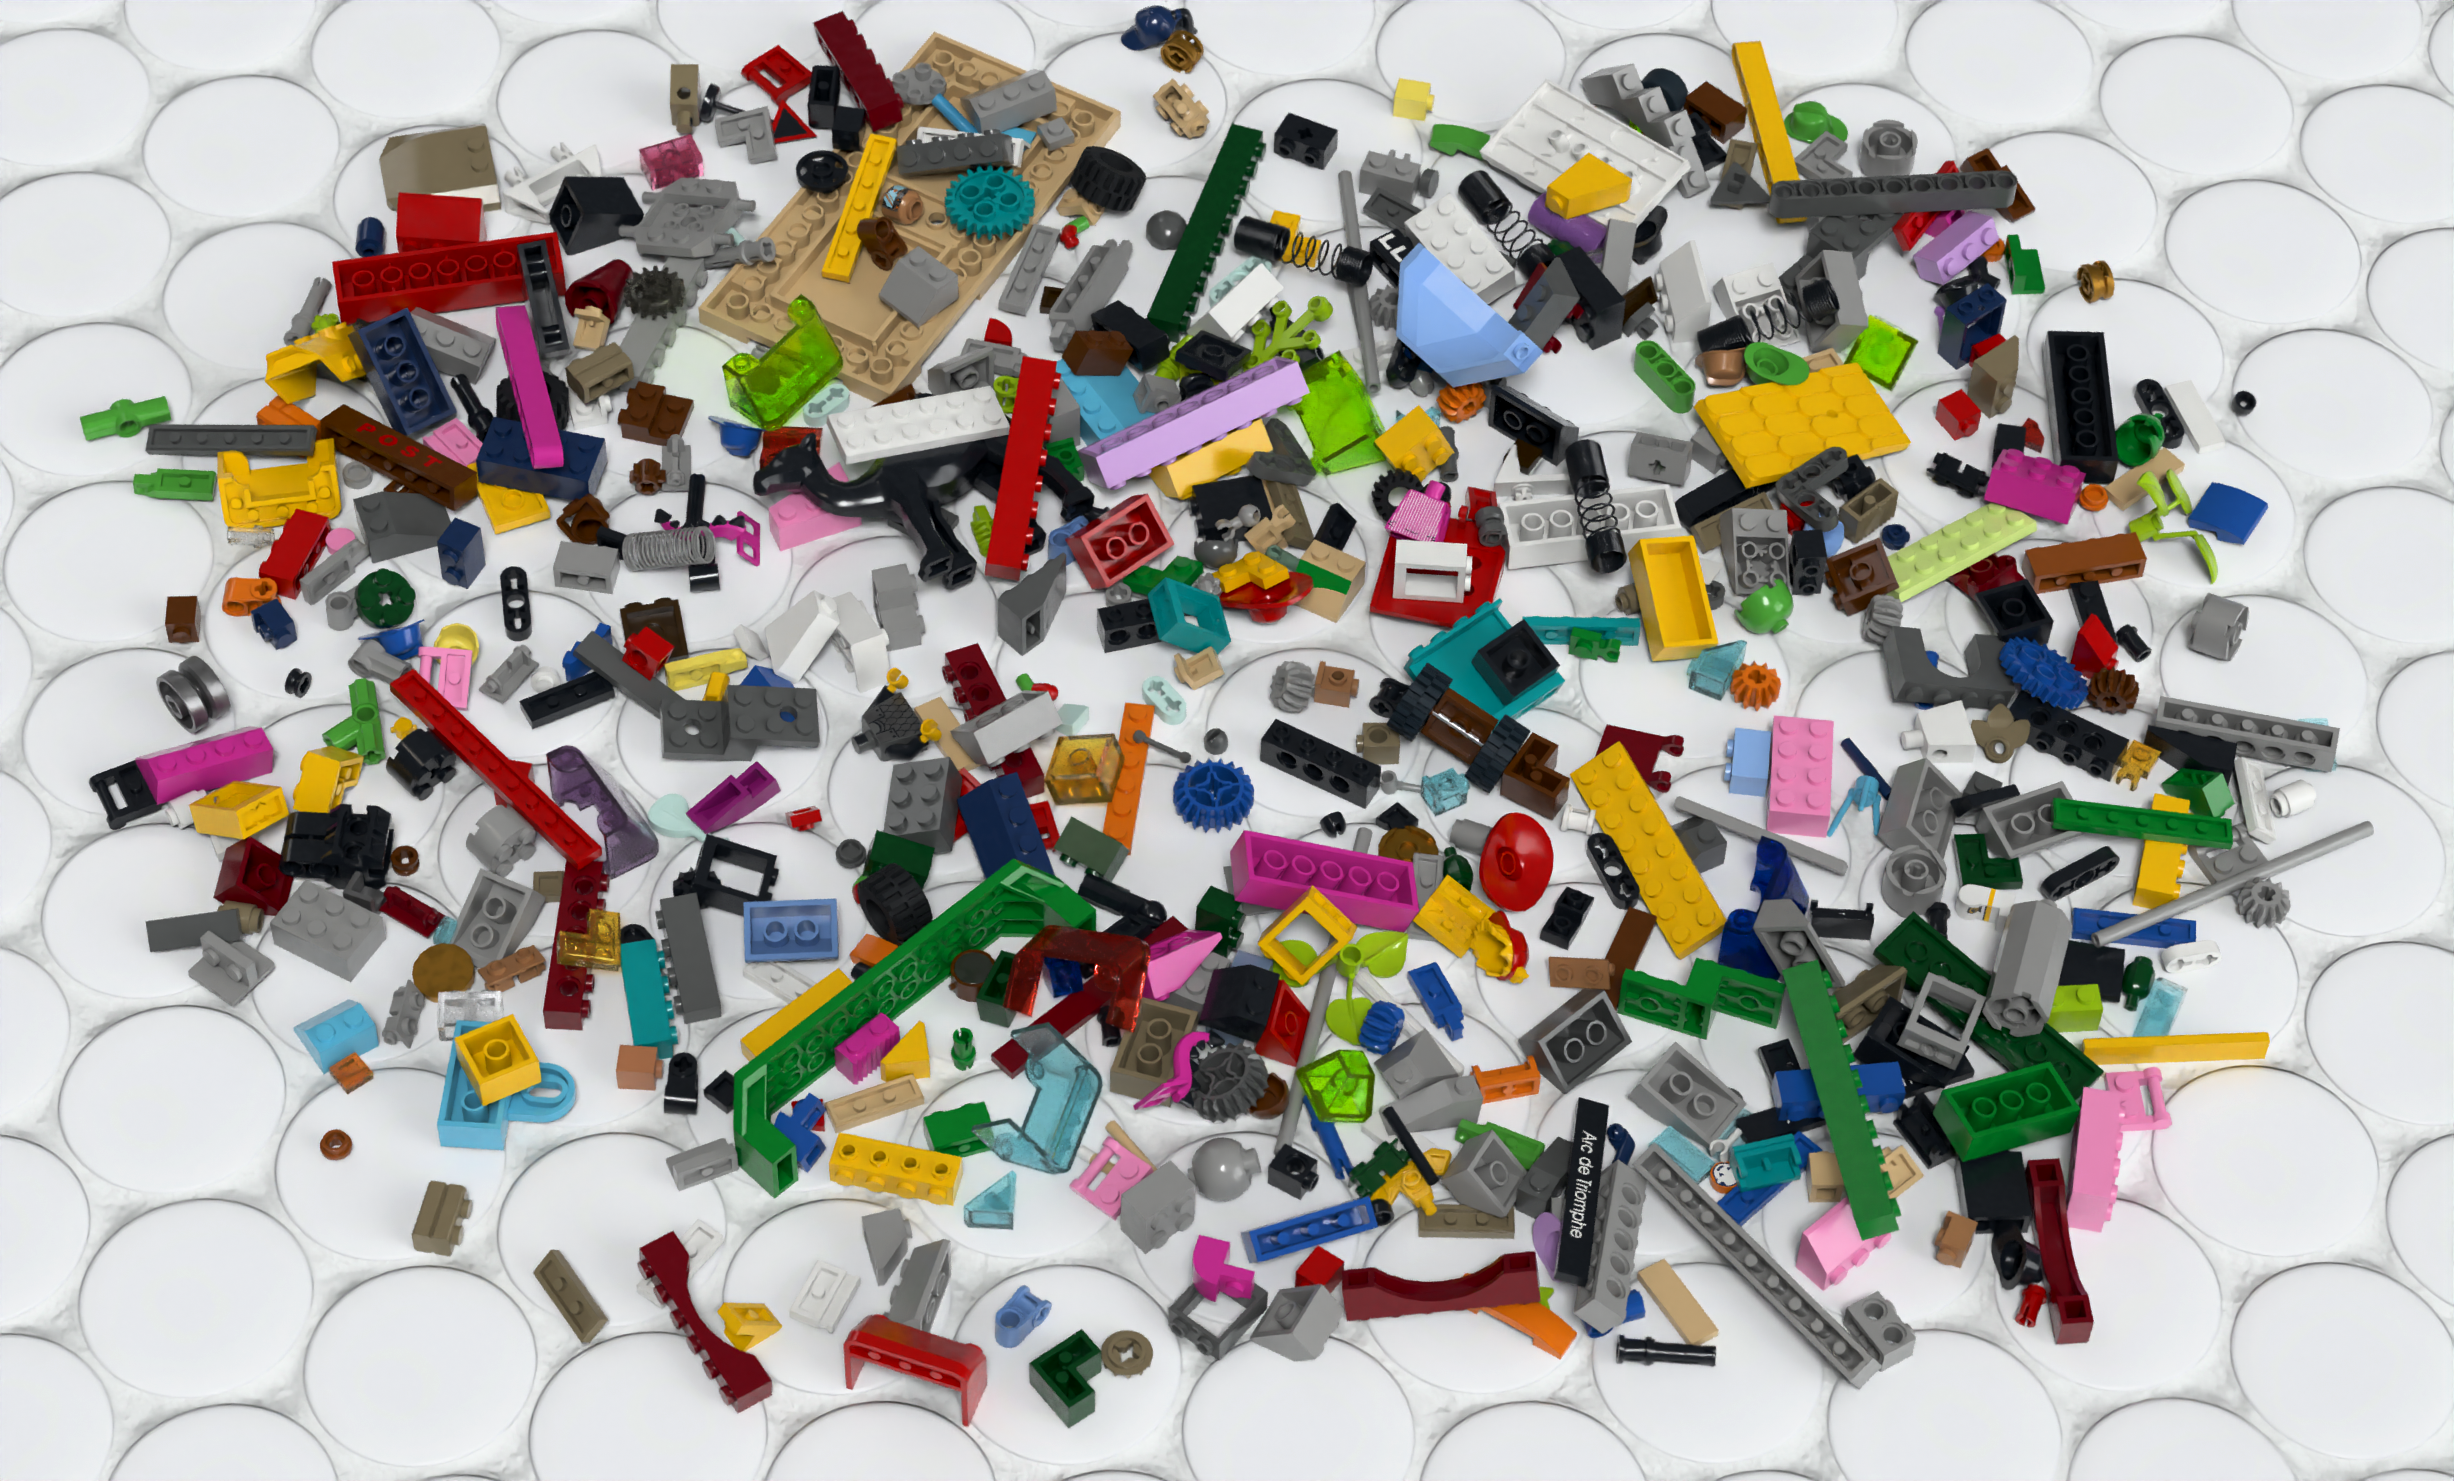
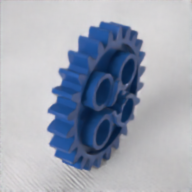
M2015 637L2014 640L2010 638L2000 651L1999 659L2003 661L2000 665L2007 669L2005 673L2013 676L2012 681L2020 683L2022 685L2021 689L2028 690L2032 697H2040L2042 703H2045L2047 700L2053 707L2058 704L2063 710L2066 707L2073 710L2074 707L2078 708L2089 694L2087 692L2089 687L2085 685L2087 680L2081 678L2082 672L2074 670V664L2067 663L2065 656L2061 657L2055 649H2048L2046 644L2040 646L2034 639L2030 642L2026 637H2023L2022 640Z

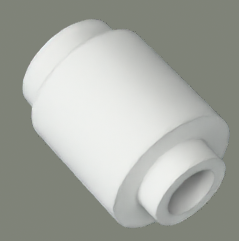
M2298 780L2276 789L2269 796V805L2277 817L2284 816L2287 818L2312 808L2315 803L2316 792L2310 783Z
M203 789L198 792L192 790L169 801V808L165 810L170 824L172 826L177 825L180 829L194 824L189 804L206 796L207 793Z

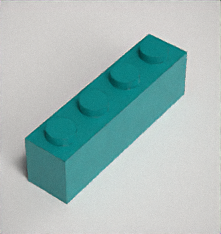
M655 939L618 944L633 1045L658 1047L659 1060L672 1058L674 1056L672 1045L678 1044L676 1026H669V1019H674L672 1001H665L664 994H670L667 975L661 976L660 969H666L663 950L657 951Z

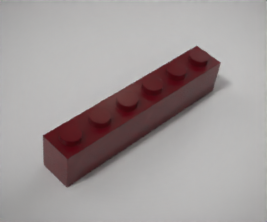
M841 11L813 22L820 47L831 65L840 68L839 76L857 107L865 109V119L872 131L875 132L902 121L901 109L904 108L903 100L899 93H895L890 78H886L881 64H876L872 49H867L865 39L862 34H858L853 19L848 20L844 12Z

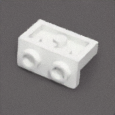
M567 380L564 381L569 390V413L574 430L608 424L607 412L612 411L608 394L601 395L584 404L577 393L575 394L569 387Z

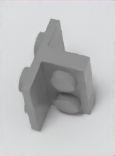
M208 930L200 938L203 957L188 971L190 978L226 1003L235 1006L275 968L273 961L244 941L225 942Z

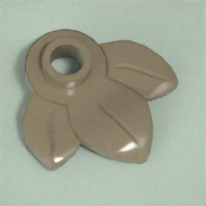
M1999 703L1991 710L1987 722L1972 720L1971 729L1976 743L1984 747L1986 757L1994 763H2004L2012 757L2014 749L2026 743L2030 734L2029 720L2014 722L2011 711L2004 704ZM1998 742L2004 745V752L2002 754L1997 753L1995 750Z

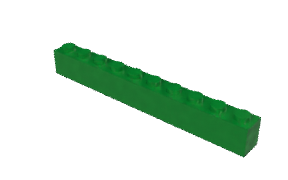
M1818 959L1782 970L1861 1240L1864 1241L1897 1231L1899 1227L1896 1217L1902 1216L1896 1197L1891 1199L1889 1197L1888 1191L1894 1190L1889 1172L1882 1173L1880 1165L1886 1164L1881 1146L1874 1147L1873 1139L1878 1138L1873 1119L1867 1121L1865 1114L1870 1113V1108L1865 1094L1859 1096L1857 1090L1863 1087L1858 1069L1851 1070L1850 1063L1855 1062L1851 1045H1844L1842 1038L1848 1037L1843 1019L1836 1020L1835 1013H1839L1840 1008L1835 994L1829 996L1828 989L1833 988L1828 969L1822 971Z

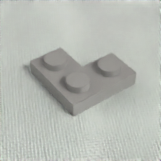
M767 106L714 119L720 147L746 142L751 165L778 158L770 111Z
M1825 131L1794 159L1797 171L1809 179L1852 178L1853 172L1836 162L1847 152L1848 144Z

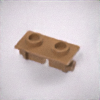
M532 945L521 948L503 959L492 961L477 971L486 982L484 987L489 995L493 993L498 995L515 986L513 976L517 975L520 983L540 976L541 971L546 970L544 965L546 960L537 948Z
M1549 957L1550 986L1610 989V976L1615 974V965L1609 963V959Z

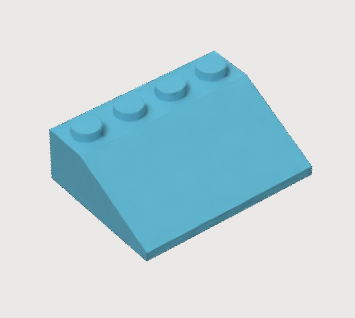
M1063 359L1057 361V372L1061 373V378L1080 406V437L1087 446L1156 414L1148 411L1145 414L1139 413L1133 397L1139 381L1126 365L1120 376L1074 375Z

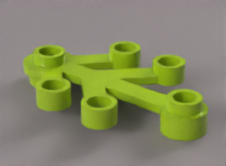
M1322 296L1312 297L1308 302V310L1287 329L1288 317L1292 313V308L1283 300L1275 303L1272 309L1276 315L1272 343L1265 349L1266 338L1271 333V327L1265 320L1256 321L1252 326V332L1256 336L1253 353L1250 360L1243 365V371L1245 372L1274 358L1273 356L1279 351H1284L1280 357L1287 359L1293 357L1291 360L1298 361L1299 364L1300 357L1293 349H1315L1320 345L1321 337L1315 330L1306 331L1302 337L1295 336L1311 321L1322 322L1327 320L1333 312L1330 302Z

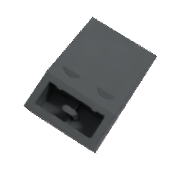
M1065 553L1060 554L1055 559L1048 560L1042 568L1033 574L1027 575L1021 583L1011 590H1006L998 598V636L1021 656L1044 641L1066 594Z

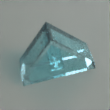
M1014 1171L1009 1172L964 1205V1224L967 1227L1014 1229L1017 1178Z

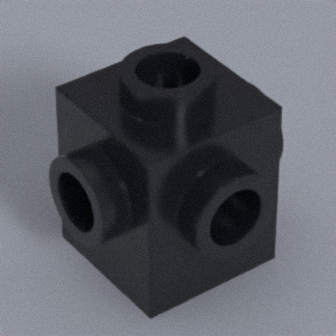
M1857 454L1848 457V469L1832 481L1836 495L1838 497L1842 496L1846 502L1876 481L1872 468L1870 466L1866 467Z

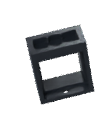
M707 834L699 852L688 894L697 893L699 903L744 917L743 902L771 901L773 894L768 892L769 885L774 887L779 869L774 868L777 856ZM713 858L763 873L757 896L708 881L707 878Z

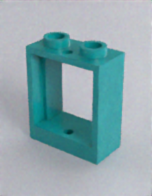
M1167 577L1147 594L1159 640L1196 653L1212 646L1217 654L1231 642L1219 596ZM1184 613L1197 617L1199 627L1187 623Z

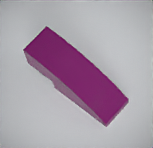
M756 761L737 778L732 775L726 778L687 811L686 815L702 832L708 834L750 814L781 790L776 779Z

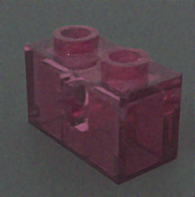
M691 134L639 149L641 170L652 191L667 187L681 177L697 178L704 176L703 158Z

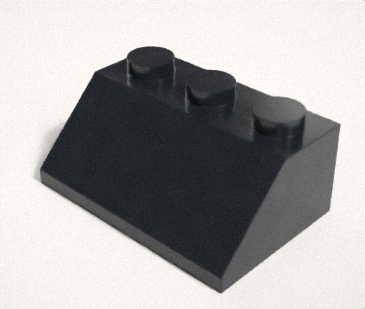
M1495 384L1491 388L1488 426L1515 442L1517 439H1520L1543 450L1542 458L1558 466L1565 459L1564 455L1567 447L1578 441L1579 427L1512 387Z

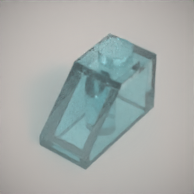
M1739 640L1703 649L1698 659H1692L1687 669V675L1690 676L1688 689L1721 701L1732 682L1733 673L1735 670H1739L1744 661L1747 642Z
M2162 977L2157 978L2154 981L2133 1037L2169 1036L2189 988Z

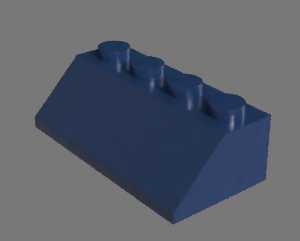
M1017 772L988 780L957 799L956 802L985 880L1013 858L1055 876Z

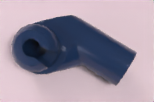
M1612 1124L1607 1129L1609 1141L1616 1150L1612 1164L1619 1159L1628 1166L1635 1149V1142L1621 1124Z

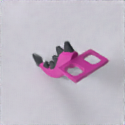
M658 508L655 512L654 522L659 523L664 530L694 527L690 522H686L680 527V521H669L672 515ZM742 511L737 512V517L730 521H727L721 515H717L711 523L704 520L697 521V527H709L715 538L724 537L730 541L737 538V553L756 567L760 565V524ZM745 520L753 526L754 535L746 531ZM743 542L752 547L753 557L745 553Z
M1212 1029L1208 1033L1198 1031L1183 1036L1174 1049V1077L1161 1084L1133 1105L1134 1109L1138 1110L1160 1105L1169 1097L1175 1103H1180L1189 1109L1193 1108L1194 1101L1190 1091H1198L1201 1088L1199 1082L1192 1075V1073L1199 1070V1065L1190 1059H1197L1200 1056L1195 1046L1203 1051L1205 1043L1213 1049L1217 1048L1218 1045L1223 1046L1225 1040Z

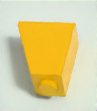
M1587 153L1547 186L1545 207L1567 220L1624 203L1630 198L1632 179L1591 153Z

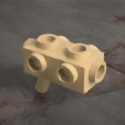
M1171 79L1153 95L1159 104L1156 110L1165 120L1169 117L1173 120L1170 126L1180 137L1183 134L1189 139L1193 136H1201L1206 131L1207 124L1210 122L1206 117L1209 111L1200 100L1194 103L1191 98L1195 95L1185 83L1180 86L1174 79Z

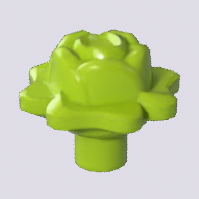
M334 313L324 314L323 316L316 315L311 327L315 330L316 334L318 333L317 331L340 324L339 317Z

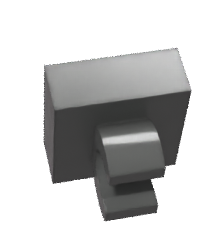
M1649 302L1644 304L1630 316L1622 327V332L1629 337L1637 330L1638 335L1642 339H1648L1653 334V331L1658 328L1657 323L1650 318L1656 309Z

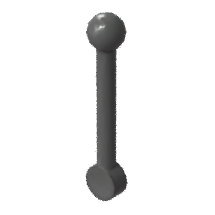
M1137 730L1133 734V740L1136 743L1145 742L1180 758L1182 763H1188L1191 760L1190 753L1177 751L1148 738L1141 730Z

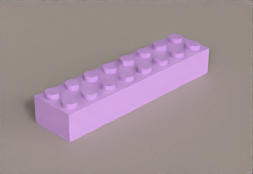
M1276 356L1077 452L1091 483L1107 489L1110 488V490H1116L1125 486L1126 480L1134 476L1141 478L1152 472L1151 468L1159 464L1165 466L1177 460L1176 456L1184 452L1190 454L1202 448L1201 444L1207 441L1216 442L1227 437L1226 432L1235 428L1236 430H1241L1252 425L1251 420L1260 416L1261 418L1272 416L1277 413V408L1285 404L1286 406H1291L1302 401V396L1310 392L1298 361Z

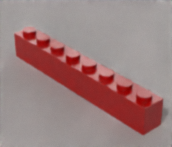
M1027 356L1022 358L987 553L985 576L1020 581L1021 571H1027L1030 554L1024 553L1026 544L1032 545L1034 528L1029 527L1030 518L1036 519L1039 502L1034 501L1035 492L1041 493L1043 476L1038 475L1039 467H1045L1048 450L1043 449L1044 441H1050L1052 424H1047L1049 415L1054 416L1057 399L1052 398L1053 389L1059 390L1061 373L1056 372L1057 361Z

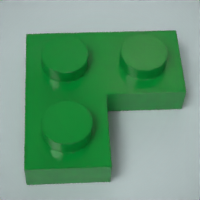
M1177 555L1163 571L1142 565L1123 579V583L1128 585L1132 592L1147 595L1165 577L1191 586L1203 573V562Z

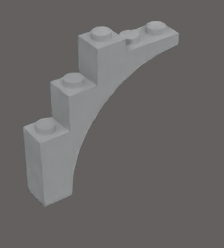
M1634 64L1603 68L1581 79L1591 104H1600L1615 109L1631 120L1648 138L1688 160L1691 168L1684 176L1682 175V178L1677 183L1683 198L1690 197L1710 187L1691 138L1696 134L1687 111L1670 112L1660 86L1644 89Z

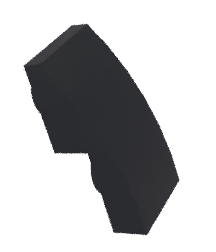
M1566 887L1555 903L1552 915L1542 928L1540 939L1568 950L1593 905L1594 897Z

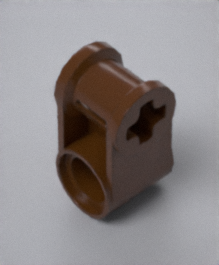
M864 218L858 223L857 235L868 250L875 265L880 269L890 270L893 267V262L899 256H904L907 253L906 243L901 239L889 218Z

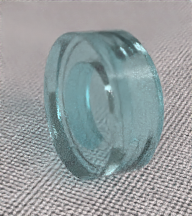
M448 916L441 919L433 936V943L435 945L441 943L449 944L455 932L457 920Z

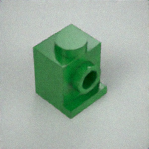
M1073 437L1045 444V450H1048L1047 454L1058 458L1079 481L1084 480V466L1074 445Z

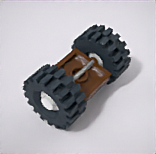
M1427 663L1397 705L1386 725L1411 742L1421 730L1422 734L1471 765L1464 777L1490 793L1531 730L1506 714L1499 722L1498 719L1449 688L1453 679Z

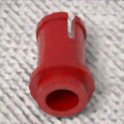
M2030 1284L2027 1288L2023 1289V1301L2015 1317L2016 1322L2022 1326H2025L2028 1319L2027 1327L2029 1328L2035 1326L2041 1305L2047 1301L2046 1290L2036 1284Z

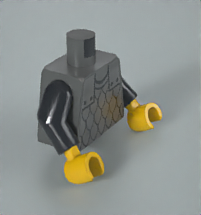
M892 668L888 671L886 678L890 684L888 686L884 685L862 715L863 733L851 738L852 745L858 754L872 748L879 760L883 762L889 760L910 761L920 752L927 750L929 740L935 742L941 738V731L937 729L938 723L933 719H926L921 723L901 692L896 693V689H904L908 685V678L905 675L900 676L901 671L897 668Z

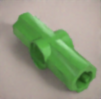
M165 396L138 403L128 399H121L114 402L109 410L80 417L86 441L116 433L121 437H132L140 432L141 427L171 420Z

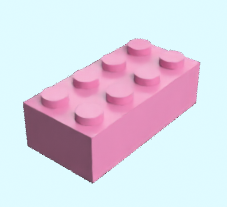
M1774 715L1769 755L1766 830L1779 834L1826 838L1831 806L1834 721Z
M2083 1087L2078 1105L2081 1110L2073 1127L2066 1193L2068 1227L2101 1232L2104 1220L2110 1221L2112 1208L2116 1202L2118 1185H2115V1178L2119 1174L2120 1159L2118 1158V1151L2121 1150L2123 1132H2120V1128L2124 1123L2126 1111L2125 1106H2120L2121 1093Z

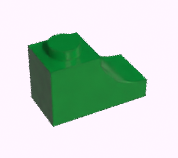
M2181 768L2162 783L2166 794L2190 800L2189 808L2194 815L2220 818L2227 809L2235 804L2224 775L2220 772Z

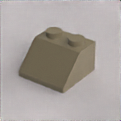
M2015 335L1979 357L1973 363L1967 396L1989 419L1998 413H2004L2012 404L2019 355V338Z

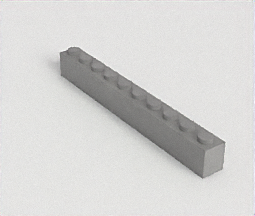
M1655 1142L1632 1164L1858 1389L1882 1367L1869 1352Z

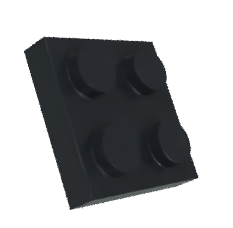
M1201 330L1176 351L1175 361L1184 364L1188 369L1208 374L1215 380L1226 381L1250 360L1252 350Z

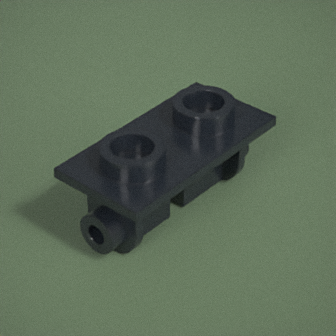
M1938 452L1933 460V463L1937 464L1936 467L1927 468L1926 470L1934 474L1932 479L1947 486L1951 482L1959 486L1958 492L1971 498L1975 494L1984 495L1985 492L1979 490L1980 486L1985 487L1989 481V477L1985 475L1986 472L1969 464H1966L1962 473L1959 472L1963 461L1945 452L1943 454Z

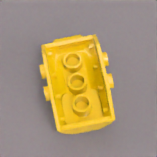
M346 322L324 328L317 331L318 333L293 341L295 345H289L267 354L265 382L287 404L316 395L317 365L320 363H324L342 382L367 375L348 337L349 334L355 332L353 325L347 327Z

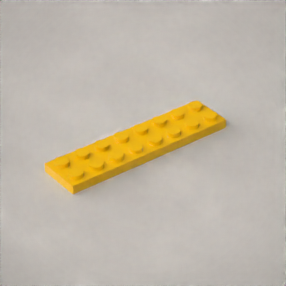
M1620 741L1570 774L1590 810H1596L1595 818L1603 832L1613 838L1639 886L1641 897L1651 914L1657 916V924L1680 960L1731 927L1727 917Z

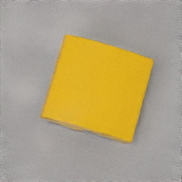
M1447 874L1415 916L1413 922L1459 958H1462L1470 948L1471 940L1475 938L1473 931L1477 930L1476 925L1480 924L1482 920L1489 919L1495 911Z

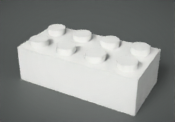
M1451 193L1404 222L1406 236L1410 238L1413 246L1415 247L1418 243L1422 244L1486 304H1490L1516 287L1514 268Z

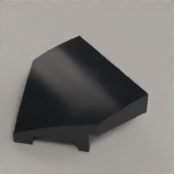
M2013 784L1951 800L1950 803L1957 818L1981 812L1984 807L2019 796L2020 792L2017 786Z

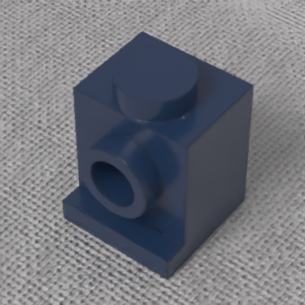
M277 598L250 611L255 632L260 633L265 642L270 641L276 650L286 647L297 640L294 621Z

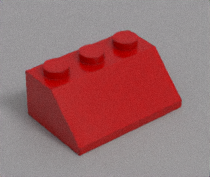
M399 192L396 225L398 253L486 241L487 231L482 198Z

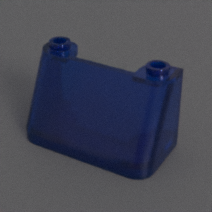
M1761 836L1756 850L1757 860L1754 877L1750 885V891L1756 892L1757 890L1760 894L1759 908L1757 912L1748 909H1736L1729 914L1723 927L1718 964L1778 981L1781 974L1753 930L1754 923L1764 900L1792 899L1805 916L1810 897L1786 847L1777 840Z

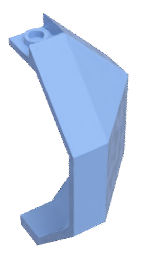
M1418 243L1400 263L1396 336L1452 387L1523 374L1544 352L1521 330L1517 331L1422 244Z

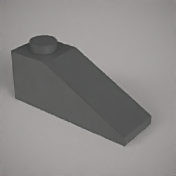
M1558 1136L1531 1166L1517 1190L1515 1210L1534 1219L1541 1213L1549 1212L1551 1198H1559L1566 1186L1571 1142Z

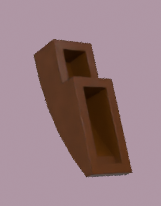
M1989 148L1966 158L1960 167L1962 172H2011L2007 165L2003 167L1999 165ZM2018 181L2013 204L2006 208H1994L2011 222H2015L2036 210Z

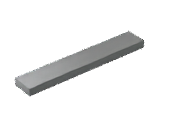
M1681 796L1676 797L1673 807L1679 812L1692 817L1712 820L1717 827L1845 876L1848 865L1842 859Z

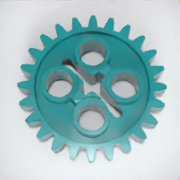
M991 165L988 166L987 171H983L980 166H977L976 173L967 169V177L958 174V182L951 181V188L946 189L945 208L946 216L950 217V223H957L958 231L966 228L967 236L975 232L977 239H980L983 234H987L988 240L992 239L993 234H997L1002 239L1004 232L1013 236V228L1022 231V223L1029 224V217L1034 215V190L1030 188L1029 181L1023 182L1022 174L1014 177L1013 169L1004 173L1003 166H1000L997 171H993Z

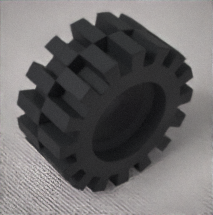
M1396 468L1395 473L1392 470H1388V475L1384 477L1381 474L1378 477L1380 482H1375L1373 485L1375 491H1372L1373 504L1379 515L1387 522L1398 507L1390 504L1388 500L1389 494L1394 488L1404 487L1408 490L1413 489L1423 494L1425 493L1419 478L1415 474L1412 475L1409 470L1403 472L1401 468Z

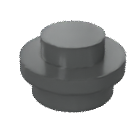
M844 840L836 849V860L845 868H856L862 865L866 859V849L858 840Z

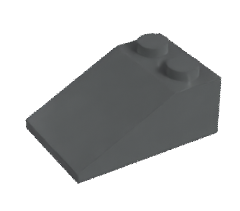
M378 492L353 499L357 524L365 545L368 546L372 564L436 547L438 539L451 523L445 506L422 494Z

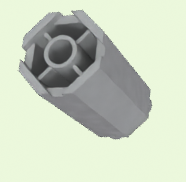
M2050 899L2017 903L2011 906L1982 1009L1983 1014L1993 1028L2001 1031L2002 1026L2010 1029L2009 1034L2016 1037L2040 1034L2044 1024L2049 1020L2072 930V924L2063 910L2057 908V904Z

